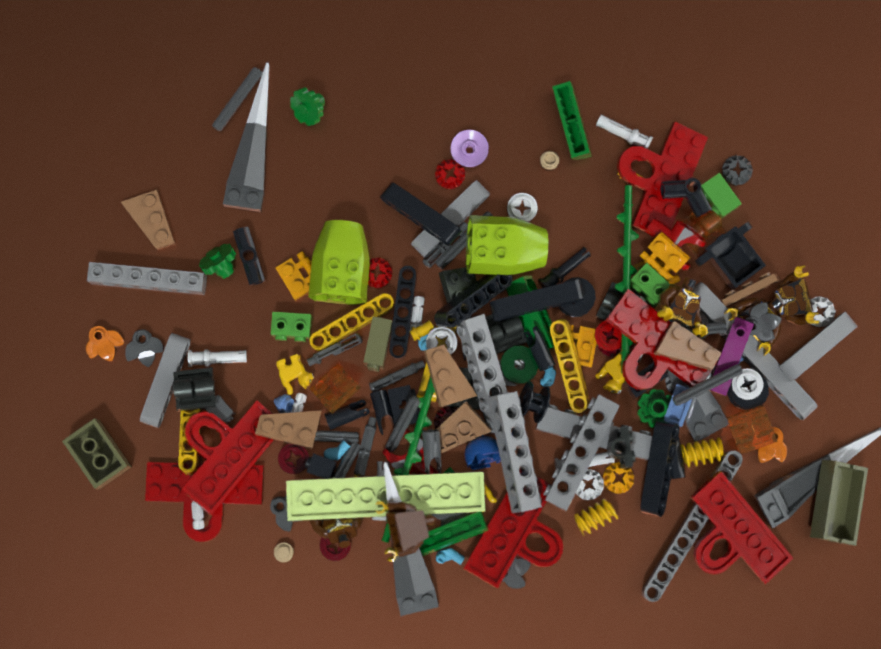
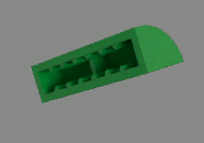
M571 81L552 86L571 158L573 160H580L592 157Z
M528 275L512 281L506 290L509 296L537 290L532 275ZM547 310L518 316L524 332L528 331L534 341L536 337L533 333V327L537 326L549 350L555 348L550 332L552 322Z

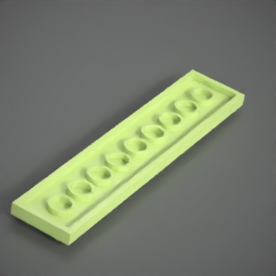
M484 472L392 476L401 501L415 505L416 509L423 510L424 514L485 511ZM385 476L286 480L288 521L386 516V512H388V510L381 514L375 512L384 508L382 504H375L377 501H383L387 504Z

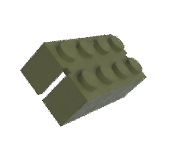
M822 460L810 533L811 538L856 546L868 468L839 461Z

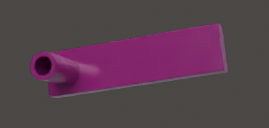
M735 317L713 376L739 364L754 323ZM732 379L711 390L726 396Z

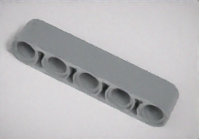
M476 180L441 215L459 226L489 197L490 193ZM424 230L414 239L411 245L425 258L441 241Z
M846 311L843 312L784 361L779 368L791 382L794 381L857 328V324Z
M171 333L143 407L140 422L156 428L160 427L173 393V372L181 371L190 346V339Z

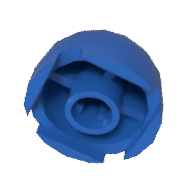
M481 435L471 440L465 448L466 465L468 468L470 466L471 470L486 469L491 467L489 463L496 461V464L501 462L497 440L493 437Z

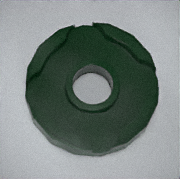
M525 346L509 348L500 360L502 375L511 383H527L537 374L538 366L530 349ZM516 360L523 361L524 369L517 370L514 362Z

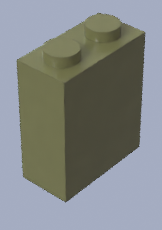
M378 317L372 318L364 357V365L370 371L379 372L380 369L384 370L392 332V320Z

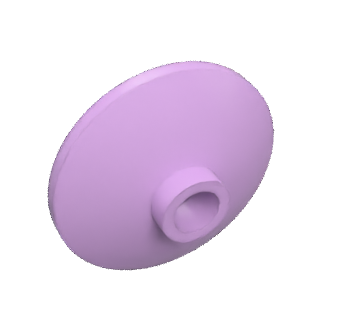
M464 130L458 133L452 140V157L458 164L464 167L478 166L488 155V142L478 131ZM468 147H471L473 149V152L468 153L466 152V149Z

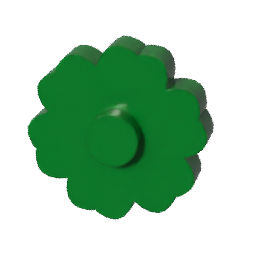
M306 87L294 91V96L290 98V107L294 110L295 118L300 123L305 122L307 126L319 123L320 118L324 115V97L313 90L308 91Z
M230 244L214 247L200 260L199 266L205 275L216 273L222 279L227 278L234 272L231 261L235 259L236 252Z
M652 389L649 394L641 395L637 402L640 408L637 411L640 421L642 423L648 422V426L654 428L657 420H664L672 396L665 395L661 389Z

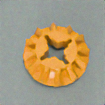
M613 463L604 471L603 482L609 491L616 494L625 493L634 484V474L631 468L621 469L620 463ZM613 471L618 475L625 472L622 477L623 483L619 481L614 484L612 483L616 478Z

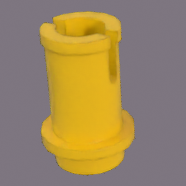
M429 320L416 328L412 327L410 333L414 341H420V338L429 334L434 327Z

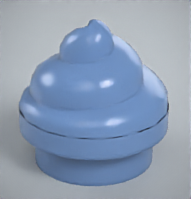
M284 394L275 398L274 404L280 413H290L294 400L291 399V396Z

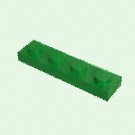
M476 512L428 531V538L423 540V544L419 547L422 556L488 531L483 513Z

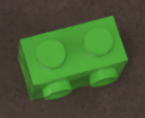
M720 173L701 185V190L712 208L711 213L720 220L742 204Z
M648 263L630 281L631 289L637 294L641 293L645 297L647 304L651 307L657 306L660 293L670 285Z
M272 312L271 336L275 337V340L287 341V338H294L296 342H306V339H310L312 328L311 314Z

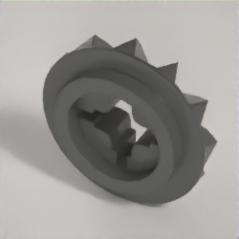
M735 155L729 157L723 164V176L730 184H745L752 176L753 168L751 161H748L745 156ZM737 163L739 168L745 169L739 173V177L737 172L732 170L736 167Z

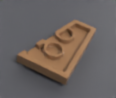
M157 190L121 202L157 250L175 244Z
M768 272L759 277L760 281L756 283L750 281L742 285V290L728 292L725 294L726 298L722 300L724 305L728 307L754 292L765 289L772 283L781 281L778 274L774 273L771 275Z
M673 321L670 323L653 354L712 370L721 352Z
M444 345L424 350L439 407L477 396Z
M467 402L437 428L440 430L441 453L492 431L488 424Z
M321 411L260 415L255 435L312 449Z

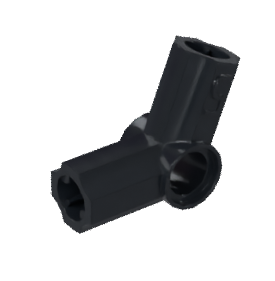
M689 178L688 180L661 182L660 192L662 198H685L696 218L712 210L701 190V183L698 179ZM687 185L692 186L694 192H690L687 189Z

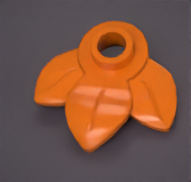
M94 326L89 332L90 340L86 345V352L90 359L99 354L104 360L113 361L115 356L114 347L123 345L124 339L117 331H107L103 326ZM100 332L102 338L97 339L95 333Z
M768 428L765 432L756 433L751 438L750 445L758 448L760 463L767 462L773 457L779 462L785 460L787 446L783 442L784 436L779 428ZM772 433L777 435L776 440L771 439Z

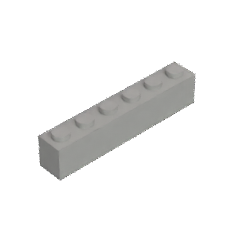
M549 404L542 421L537 423L536 430L571 439L574 432L578 433L582 426L579 425L582 417L577 416V412L565 409V412L559 411L557 406ZM611 422L599 446L600 448L607 449L608 444L617 439L616 430L620 427L613 426L614 422ZM621 425V427H628L629 431L633 429L630 426ZM586 429L584 437L587 440H592L594 432ZM640 430L638 433L632 431L633 443L630 444L631 451L635 452L636 458L649 460L653 437L651 432ZM615 444V451L622 453V446Z

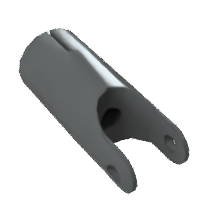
M423 430L425 473H430L429 465L433 458L436 460L437 472L441 473L440 430Z

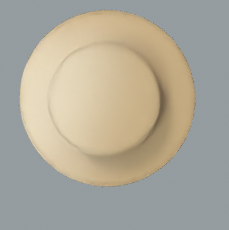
M546 151L542 154L540 163L543 168L552 170L558 166L559 157L553 151Z
M280 543L274 549V556L280 562H287L293 557V548L288 543Z

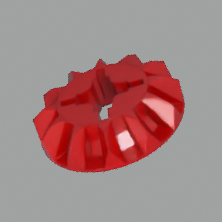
M453 159L443 160L436 168L435 178L441 187L455 189L463 183L465 170L462 165ZM455 168L453 172L455 177L450 176L446 179L447 173L445 170L451 171V169Z
M380 257L370 259L369 271L376 270V267L379 265L380 271L385 273L378 275L375 280L374 273L369 272L368 285L373 288L384 287L392 278L390 264Z
M607 321L600 323L595 329L594 336L597 345L607 351H614L620 348L622 333ZM613 328L612 335L616 339H610L606 343L607 336L604 333H609Z

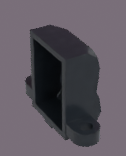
M749 221L740 228L735 226L726 234L720 235L715 242L705 248L704 254L695 260L698 267L710 260L725 283L733 290L766 266L743 236L753 228Z

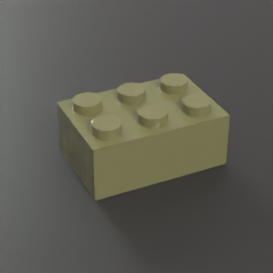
M94 418L62 441L94 489L100 490L131 468L125 456L98 419Z

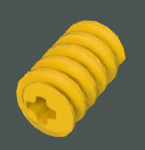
M719 437L716 439V442L714 439H710L709 443L706 440H702L701 445L697 441L694 442L693 446L691 443H687L686 448L681 444L683 461L688 468H690L692 461L695 466H698L699 460L705 465L706 459H709L710 463L713 464L715 457L718 462H721V456L724 455L723 444Z
M602 499V506L598 502L595 503V509L589 506L588 513L583 509L581 510V516L577 513L574 514L575 522L583 536L584 530L591 534L590 527L598 530V523L604 527L605 519L611 523V516L619 519L612 504L605 499Z

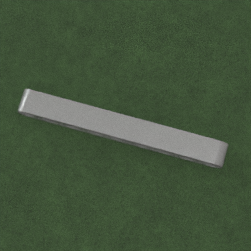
M699 282L694 286L692 292L701 296L700 313L706 316L709 323L726 322L727 331L719 333L726 341L734 319L728 321L731 319L732 314L730 312L724 314V311L728 310V308L705 284ZM750 335L742 358L753 370L766 379L769 388L799 419L805 420L818 407L816 402L795 380L791 382L779 368L780 364L770 353L763 356L766 350L762 347L757 352V347L760 343L754 336Z
M737 451L725 453L710 478L716 472L723 471L726 473V478L731 482L742 464L741 454ZM730 454L736 457L735 465H731L728 462ZM695 502L643 586L642 596L645 600L656 602L661 598L707 522V516L705 514L701 515L698 512V506ZM691 520L697 525L693 532L687 526ZM680 537L686 539L687 544L684 548H680L677 544ZM669 554L676 556V562L673 565H670L667 561ZM661 570L666 573L664 581H659L657 578V574ZM650 587L656 589V596L653 598L647 596V590Z

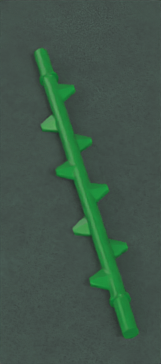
M631 185L625 186L624 212L616 216V219L624 224L623 246L617 249V252L623 257V281L615 285V289L620 291L622 295L627 289L630 290L631 275L637 273V269L631 265V241L639 238V234L631 229L633 207ZM623 334L620 352L621 373L623 362L630 353L629 346L635 344Z
M431 375L424 397L417 398L420 400L418 406L420 412L414 432L407 433L404 436L410 443L404 466L394 469L393 473L395 475H409L412 464L422 460L416 449L422 429L432 424L426 416L432 395L435 393ZM387 522L381 541L389 543L391 535Z

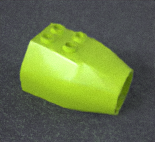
M469 216L465 262L467 274L514 275L545 267L548 256L547 229L512 217Z
M330 220L324 223L312 254L309 298L318 302L358 305L367 302L370 256L363 225L346 220Z

